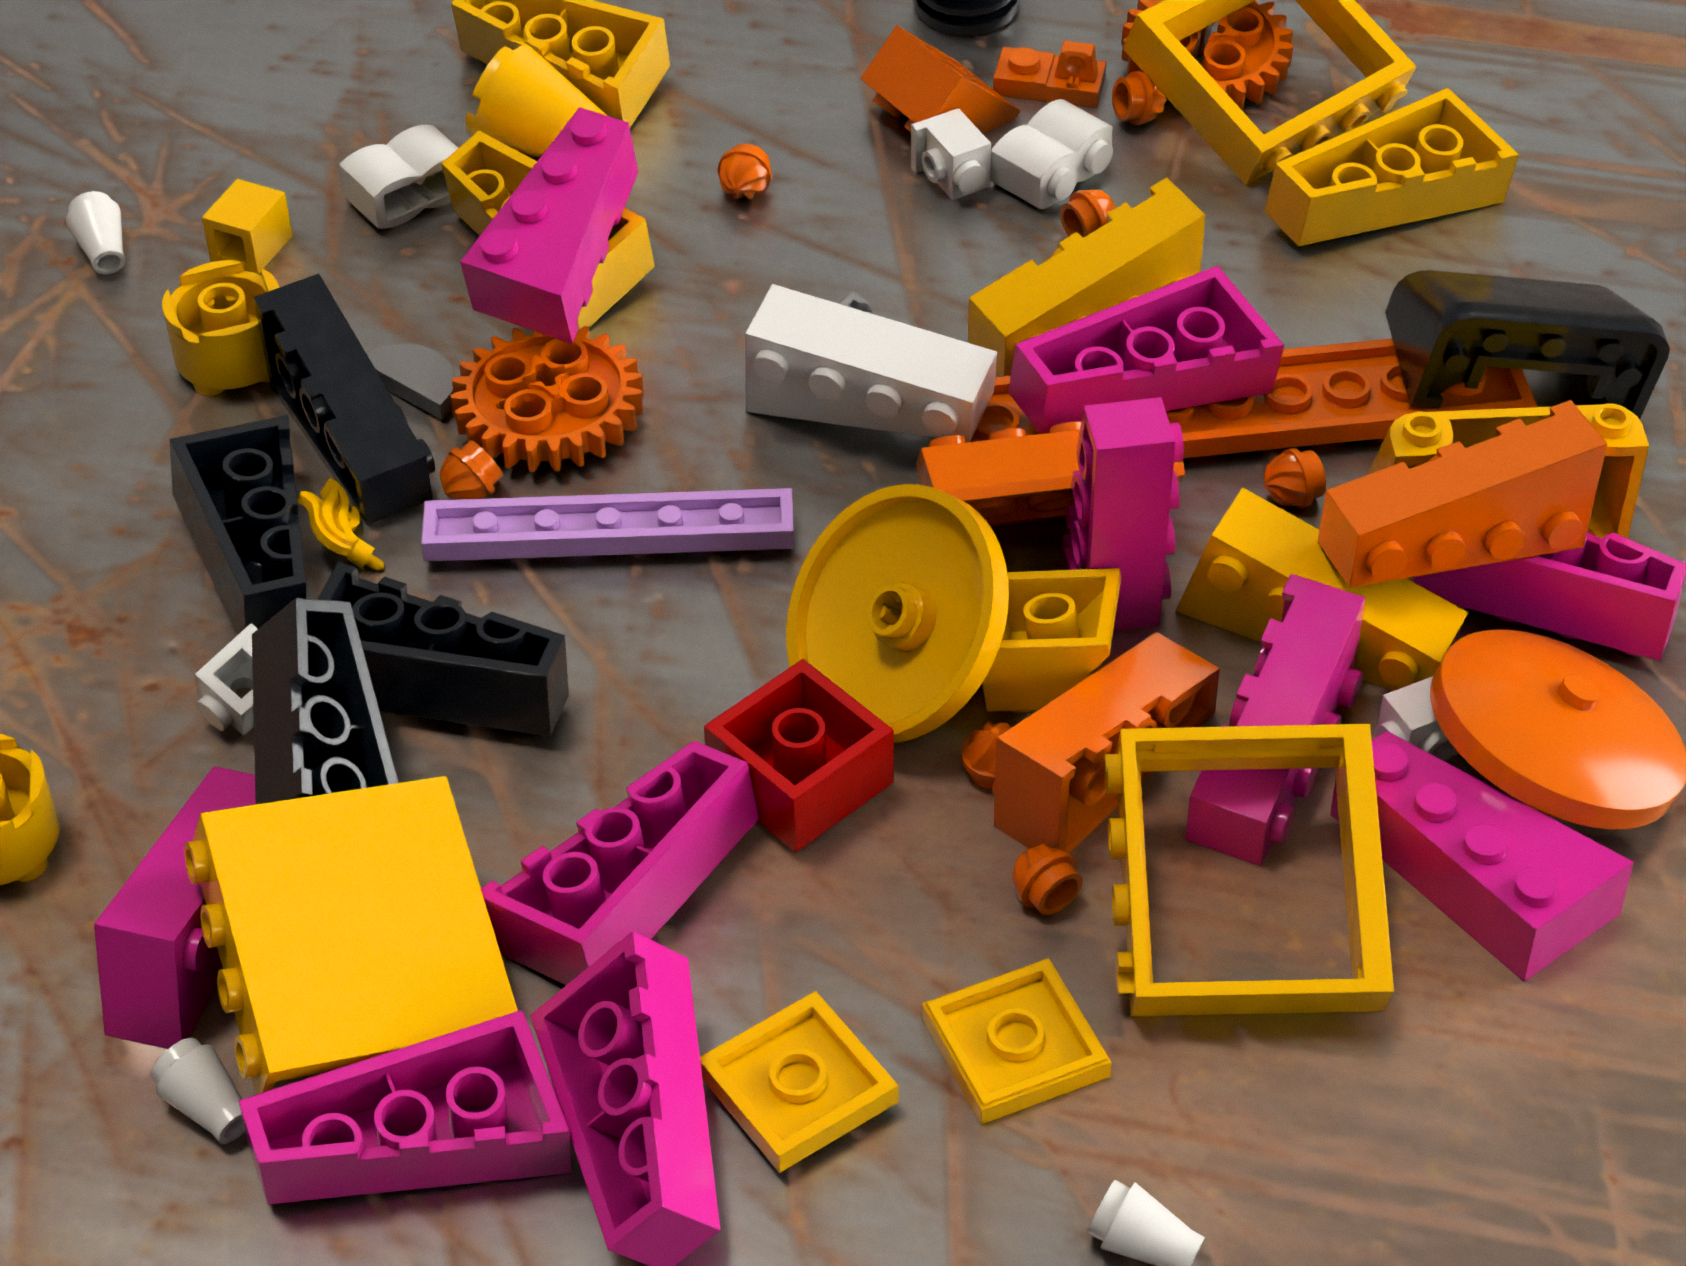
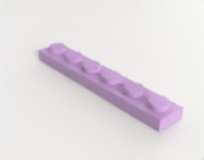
M792 488L425 501L421 540L424 561L794 549Z

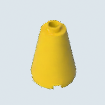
M516 40L514 41L515 50L504 46L486 66L472 96L481 100L477 113L474 115L467 111L465 124L466 132L471 137L477 131H481L525 155L540 158L579 107L608 115L531 46Z

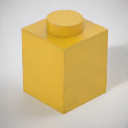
M236 179L202 216L210 261L234 260L244 262L245 270L257 274L261 273L260 267L264 269L293 236L285 192L241 179Z

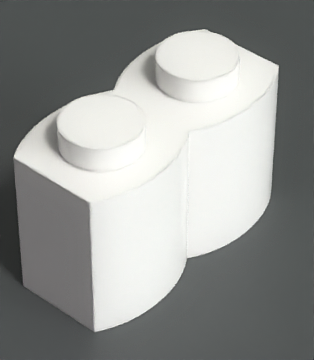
M1064 99L1052 101L1040 109L1027 125H1021L1010 130L991 149V181L1039 209L1048 208L1058 200L1066 199L1074 190L1077 182L1085 181L1107 168L1113 156V126Z
M425 124L411 127L399 133L387 145L375 144L361 148L350 154L339 164L343 196L377 228L386 229L402 225L417 216L424 208H438L451 202L441 163L455 152L458 147L436 127Z

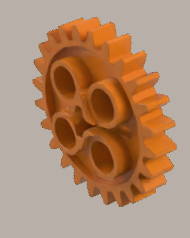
M1138 0L1137 9H1129L1127 23L1123 24L1121 45L1124 46L1137 14L1164 0ZM1258 0L1220 19L1217 32L1211 34L1214 22L1179 41L1196 60L1197 57L1201 58L1203 56L1200 65L1241 110L1244 108L1245 98L1260 104L1262 103L1264 91L1275 94L1278 81L1286 80L1288 67L1291 65L1294 45L1291 44L1293 30L1285 28L1286 15H1273L1275 8L1273 1L1259 5ZM1122 46L1121 59L1128 61L1127 74L1129 75L1133 71H1142L1123 50Z
M587 326L577 331L573 344L534 331L533 335L526 336L517 327L513 328V340L506 342L497 336L491 337V351L475 347L473 349L474 362H461L459 364L461 376L452 378L453 394H450L453 418L456 419L458 434H466L467 442L471 440L480 447L483 446V449L492 459L503 453L506 468H511L520 459L527 460L529 472H534L541 461H549L555 472L560 471L562 459L570 458L579 467L584 466V453L590 451L594 455L604 458L606 456L605 442L622 446L624 444L623 430L635 431L637 428L636 416L643 414L642 374L638 373L636 358H627L626 346L624 344L610 348V336L606 333L591 340L589 327Z

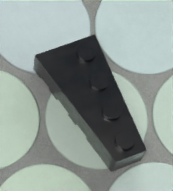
M315 274L253 297L270 386L331 475L346 491L349 501L358 509L360 517L365 524H372L420 505L425 501L432 500L429 474L434 473L436 469L432 453L422 438L416 439L402 409L393 400L320 274Z
M288 415L170 439L173 497L237 634H240L251 623L259 629L295 598L306 599V577Z
M341 562L337 563L317 600L347 601L351 603L379 711L451 721L459 724L512 730L521 733L552 735L569 696L565 635L495 612H490L480 618L465 613L462 608V601L439 595L434 602L408 594L406 583L383 577L376 584L359 578L357 567Z
M295 598L252 634L256 805L399 783L351 603L347 601Z

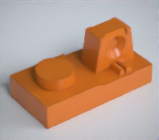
M1064 40L1059 56L1055 55V53L1036 51L1028 47H1003L993 77V89L1005 97L1046 102L1064 99L1073 105L1097 108L1106 78L1107 61L1096 59L1095 44Z

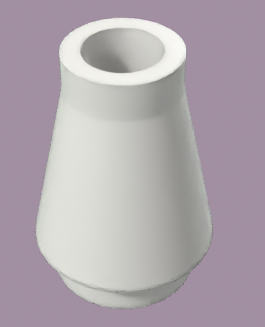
M91 191L78 195L68 206L66 216L67 228L89 258L95 272L108 275L119 271L126 262L122 244L120 207L108 195L102 192Z
M186 1038L171 1046L159 1057L153 1066L151 1076L157 1083L156 1093L160 1098L212 1133L221 1144L230 1143L245 1132L238 1102L242 1098L212 1045H201L196 1038Z
M1114 1180L1109 1187L1087 1231L1088 1234L1103 1241L1100 1249L1155 1266H1191L1205 1239L1204 1236L1191 1230L1136 1182L1130 1188L1117 1180Z

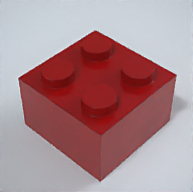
M801 659L704 725L706 746L748 762L759 814L758 822L795 853L894 783V730L804 659Z

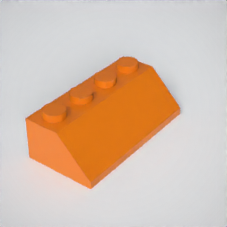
M1074 421L1057 424L1049 429L1050 433L1026 436L1024 429L1012 428L996 431L989 435V440L966 442L965 437L959 435L933 439L929 442V447L920 449L916 468L919 485L930 486L959 498L980 513L990 527L1066 518L1068 505H1074L1071 482L1073 471H1079L1076 451L1081 422ZM1183 461L1174 462L1173 466L1178 485L1185 476Z

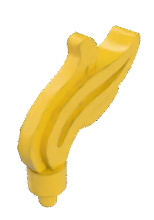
M329 478L320 491L322 499L308 491L300 492L297 497L298 504L307 509L312 532L318 541L329 550L346 556L345 559L361 569L365 564L375 571H382L384 569V562L372 554L375 548L353 533L360 524V513L355 506H351L349 509V497L336 480Z

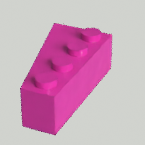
M581 107L577 109L460 261L474 311L573 344L578 331V315L581 308L588 305L593 292L591 281L598 263H604L609 250L608 237L613 225H618L638 174L629 122Z
M1215 266L1017 343L1015 345L1008 393L1039 433L1049 432V429L1057 424L1074 421L1081 422L1085 405L1161 397L1165 410L1170 411L1269 394L1273 392L1284 344L1221 268Z
M1161 397L1085 405L1083 407L1076 451L1079 471H1073L1071 482L1074 505H1068L1066 513L1067 528H1071V534L1063 535L1061 545L1067 569L1120 568L1121 584L1113 631L1160 626L1162 600L1171 598V577L1165 559L1166 555H1173L1175 553V532L1169 512L1170 509H1178L1180 500L1178 480L1173 466L1174 462H1182L1184 456L1181 427L1178 422L1169 423Z
M1587 531L1583 548L1416 576L1413 582L1454 605L1494 615L1504 621L1527 624L1556 632L1566 638L1581 639L1618 649L1631 656H1643L1661 661L1674 626L1686 578V563L1616 533L1599 538Z
M1291 573L1282 592V598L1284 599L1282 620L1280 622L1270 618L1261 638L1262 649L1255 666L1254 675L1245 673L1236 693L1229 726L1222 724L1221 727L1341 724L1342 717L1338 713L1342 706L1349 709L1354 706L1364 676L1362 671L1355 669L1366 597ZM1318 768L1201 770L1189 799L1185 840L1261 866L1272 843L1275 842L1283 845L1286 841L1296 811V807L1292 806L1296 796L1308 797Z
M1388 731L1372 740L1382 860L1523 982L1621 914L1634 865L1633 861ZM1335 779L1330 815L1339 822Z
M692 741L627 786L628 798L613 808L602 811L596 808L576 822L578 832L552 851L541 846L522 859L520 862L523 871L501 886L492 880L482 887L481 891L501 955L567 985L630 932L634 931L651 940L759 820L748 762L699 742Z
M213 766L94 923L105 1035L169 1049L183 1039L191 1037L217 985L218 971L223 969L218 948H208L203 937L201 907L206 905L201 883L191 884L185 866L184 846L186 842L193 841L200 813L256 805L255 774Z
M632 931L535 1010L530 1017L559 1105L570 1130V1138L607 1249L649 1266H675L721 1230L689 962L687 957Z
M523 1010L238 1100L247 1142L268 1205L572 1173L570 1130Z

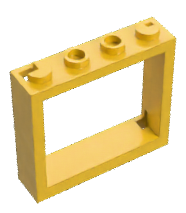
M1164 0L1137 14L1123 50L1245 185H1248L1271 171L1274 173L1276 163L1330 140L1342 131L1346 133L1363 125L1369 116L1380 110L1384 113L1390 112L1395 102L1408 94V90L1405 87L1417 66L1355 0L1295 1L1366 78L1266 134H1263L1179 42L1256 0Z
M1370 724L1121 729L1116 754H1105L1104 774L1106 794H1118L1119 818H1109L1108 849L1110 860H1122L1123 884L1112 885L1113 926H1125L1127 952H1116L1115 976L1117 994H1129L1130 1017L1384 1011L1394 993ZM1335 768L1352 979L1153 983L1141 772Z

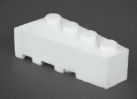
M772 284L745 333L746 412L934 438L959 435L964 436L966 442H970L994 392L997 351Z

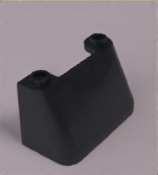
M1424 270L1411 273L1397 283L1385 311L1410 405L1413 407L1440 409L1443 401L1442 393L1446 389L1463 381L1465 388L1477 389L1486 366L1589 375L1586 384L1591 398L1603 399L1605 397V404L1621 405L1635 414L1640 420L1670 352L1661 324L1607 287L1594 284Z

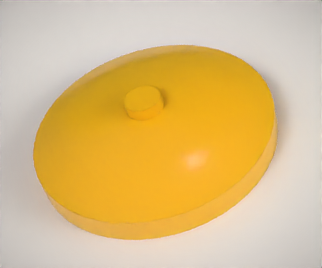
M901 484L882 488L863 496L849 505L829 523L809 550L796 578L790 597L786 623V648L789 666L791 667L801 659L806 660L894 730V743L918 738L940 727L962 709L976 693L995 660L1005 631L1009 603L1008 574L1002 549L989 524L980 513L959 498L933 487L919 484Z

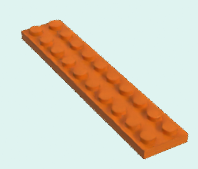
M1391 338L1283 349L1272 393L1166 411L1169 423L1178 422L1181 427L1184 444L1183 458L1383 439L1386 437L1395 419L1404 414L1419 411L1537 407V404L1522 369L1486 366L1477 389L1465 388L1463 381L1452 385L1442 393L1443 401L1440 409L1413 407L1410 405L1394 343ZM1011 376L995 377L994 392L970 442L989 440L990 434L1004 429H1024L1026 436L1050 433V431L1039 433L1008 393Z

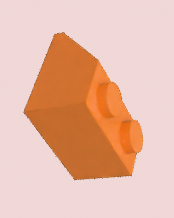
M898 25L895 26L860 78L877 92L872 99L874 103L896 118H899L902 113L909 118L904 127L910 132L911 124L958 108L982 134L1015 120L1020 113L1017 107L957 60Z

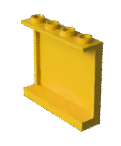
M447 776L200 813L193 841L186 842L184 846L185 866L191 884L201 883L206 905L201 907L203 937L208 948H218L223 969L218 971L217 975L220 1002L225 1013H235L240 1035H237L234 1041L237 1068L242 1079L252 1078L256 1095L273 1090L276 1082L326 1073L518 1011Z

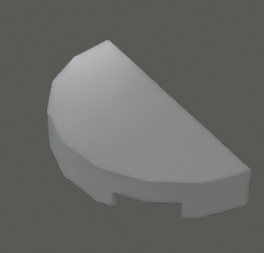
M394 343L375 347L366 352L387 390L442 421L452 410L450 394H453L452 378L456 377L451 362L438 350L420 344Z

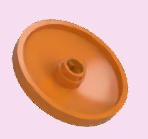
M1485 630L1469 634L1457 640L1448 649L1433 675L1430 685L1431 706L1435 718L1449 742L1487 780L1510 796L1543 813L1593 828H1637L1657 821L1665 815L1686 782V749L1675 726L1664 711L1629 678L1605 662L1576 647L1528 632Z

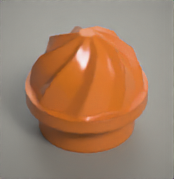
M1133 71L1127 77H1120L1116 80L1112 91V105L1114 113L1119 120L1129 121L1133 125H1144L1163 112L1164 104L1167 101L1166 97L1143 71Z
M744 143L734 146L723 154L717 168L722 190L732 194L735 200L743 197L751 200L756 194H762L768 188L772 179L768 155L761 148L753 144Z
M1079 190L1070 196L1069 202L1061 206L1060 218L1063 228L1068 236L1078 232L1084 238L1109 223L1106 214L1115 209L1116 204L1102 190Z
M471 440L461 449L453 447L448 452V456L440 470V479L444 493L454 500L490 497L495 492L494 484L503 476L501 469L492 457Z
M1296 448L1284 450L1266 466L1264 488L1268 496H1271L1279 506H1296L1298 509L1309 507L1313 499L1322 497L1325 494L1326 475L1324 467L1318 455L1312 450L1303 452Z
M987 721L981 729H973L971 735L962 746L961 759L963 766L972 781L983 788L992 789L996 768V738L1012 728L1008 723H997L994 725Z
M1044 843L1032 849L1028 848L1019 855L1012 874L1018 899L1028 908L1035 907L1042 915H1052L1064 909L1076 898L1083 885V879L1076 871V860L1067 851L1050 848Z

